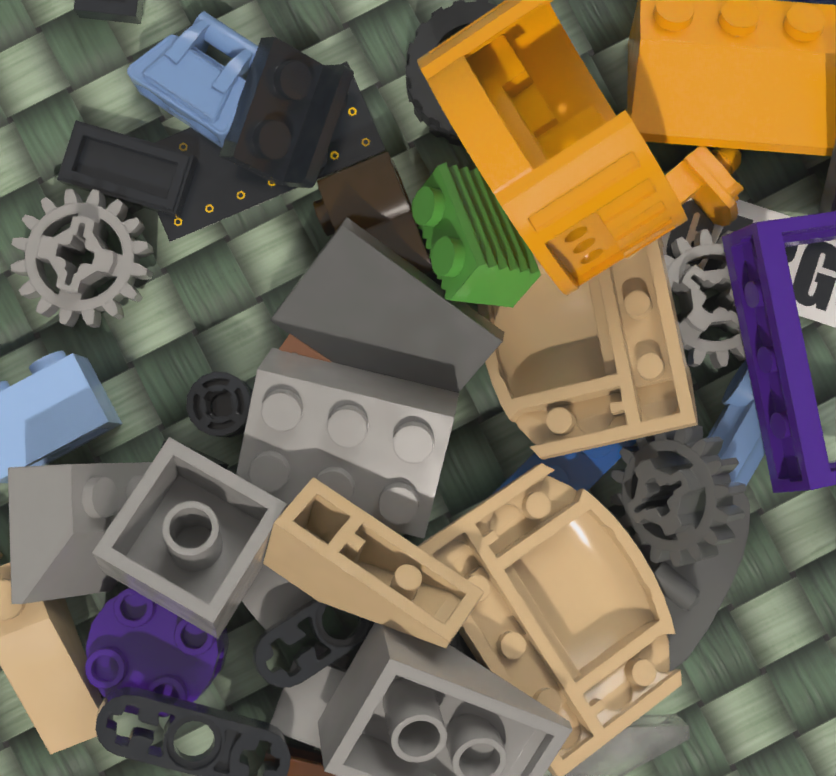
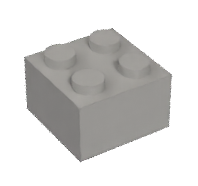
M169 437L92 554L103 573L218 639L263 567L273 523L287 508V503Z

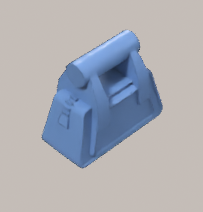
M203 11L195 19L193 25L180 36H167L130 64L127 68V74L142 96L222 148L226 135L232 126L238 102L258 46ZM209 44L232 58V60L226 66H223L205 54Z

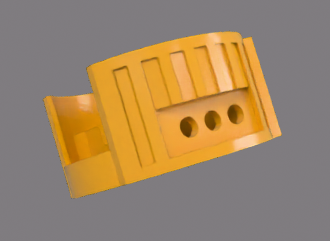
M504 0L417 59V63L454 131L508 218L552 281L563 294L568 296L579 289L580 285L623 258L632 256L688 221L674 190L627 111L624 110L616 115L554 12L550 4L553 0Z

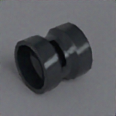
M212 372L201 376L192 385L187 395L186 409L190 421L198 430L211 436L232 438L245 432L253 389L247 382L227 372Z

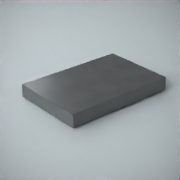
M347 217L277 308L270 320L288 334L293 335L334 363L457 393L503 342L504 331L464 302L446 300V290L441 289V285Z

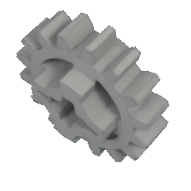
M66 189L64 195L65 205L60 207L47 197L43 198L41 204L46 215L38 220L33 216L25 214L22 221L32 230L29 238H13L11 243L16 248L25 252L24 260H19L10 265L12 272L20 276H27L30 279L18 290L21 296L28 299L42 296L36 311L49 318L60 308L59 321L61 324L69 327L75 326L80 314H82L86 325L92 328L100 327L102 311H106L112 317L120 320L124 317L120 301L127 297L132 301L140 302L143 298L139 291L133 287L136 279H152L153 273L140 265V258L153 254V247L148 242L135 240L146 227L137 217L124 221L129 208L118 199L112 202L106 209V197L99 190L92 189L86 203H83L76 191ZM71 222L68 229L52 237L61 227ZM107 224L114 229L119 237L123 255L111 251L108 246L107 238L109 232L106 230ZM87 250L94 254L92 264L82 263L79 268L72 264L75 254L83 255ZM44 263L51 264L58 275L56 287L60 289L59 294L53 289L47 279ZM111 279L115 280L106 291L93 297L95 289Z
M708 229L700 230L695 235L693 248L682 236L676 239L671 244L675 259L665 254L664 259L671 292L679 297L681 317L678 319L683 348L689 351L687 357L688 366L696 367L701 365L706 354H709L710 361L714 369L728 365L729 350L739 361L745 360L746 356L722 236L717 244L713 243ZM728 230L722 236L732 233L733 231ZM700 259H715L723 262L717 270L709 271L702 270L696 264L690 266L688 263ZM714 287L720 293L716 299L719 307L708 312L702 307L706 300V295L703 292ZM717 326L725 333L731 332L734 334L731 338L721 341H708L698 338L707 328Z

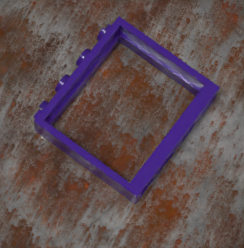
M836 211L755 222L722 236L773 493L807 491L836 485V460L829 461L785 250V247L836 240Z

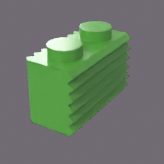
M446 162L438 165L424 185L417 191L412 200L411 209L413 218L419 225L418 229H423L422 238L427 239L426 248L431 249L429 258L431 259L432 269L437 275V279L442 280L441 289L446 290L445 299L513 308L541 276L531 250L508 218L485 179L479 173L478 168L469 171L467 166L458 169L457 164L448 167Z

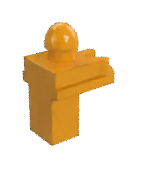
M699 146L665 175L681 205L692 198L710 220L720 226L730 225L736 220L738 215L736 201L739 200L738 195L744 188L731 174L740 166L742 158L740 149L716 147L710 152L706 146Z

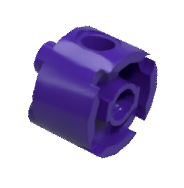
M128 588L107 601L91 624L86 644V676L90 683L99 689L104 698L114 690L123 687H137L194 702L209 688L224 666L229 646L227 627L224 628L217 639L133 589ZM126 705L124 712L138 715L139 708ZM164 712L159 713L160 717H168L171 715Z

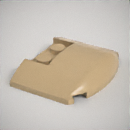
M662 237L632 256L623 258L580 285L579 289L568 296L563 294L534 256L541 276L513 308L478 304V313L504 331L503 342L485 361L492 386L509 420L515 422L518 428L535 444L530 446V448L542 460L698 425L691 373L685 358L662 249L664 247Z
M541 463L519 476L417 547L485 591L458 631L477 662L570 722L573 730L548 768L553 776H565L682 685L681 669L669 671L670 657L667 634L676 633L664 595L642 552L618 520L593 495L584 488L576 491L573 487L548 476L554 469Z

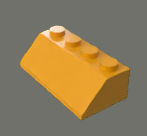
M638 0L628 39L627 113L645 142L832 156L836 139V5L777 0Z

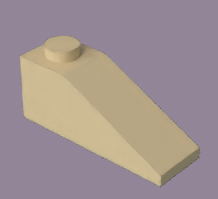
M314 477L273 523L263 561L264 565L321 603L443 648L448 647L485 592Z
M10 562L0 566V666L51 755L97 737L95 730L98 709L103 700L98 688L92 685L86 676L85 664L87 657L65 598L26 604H12Z

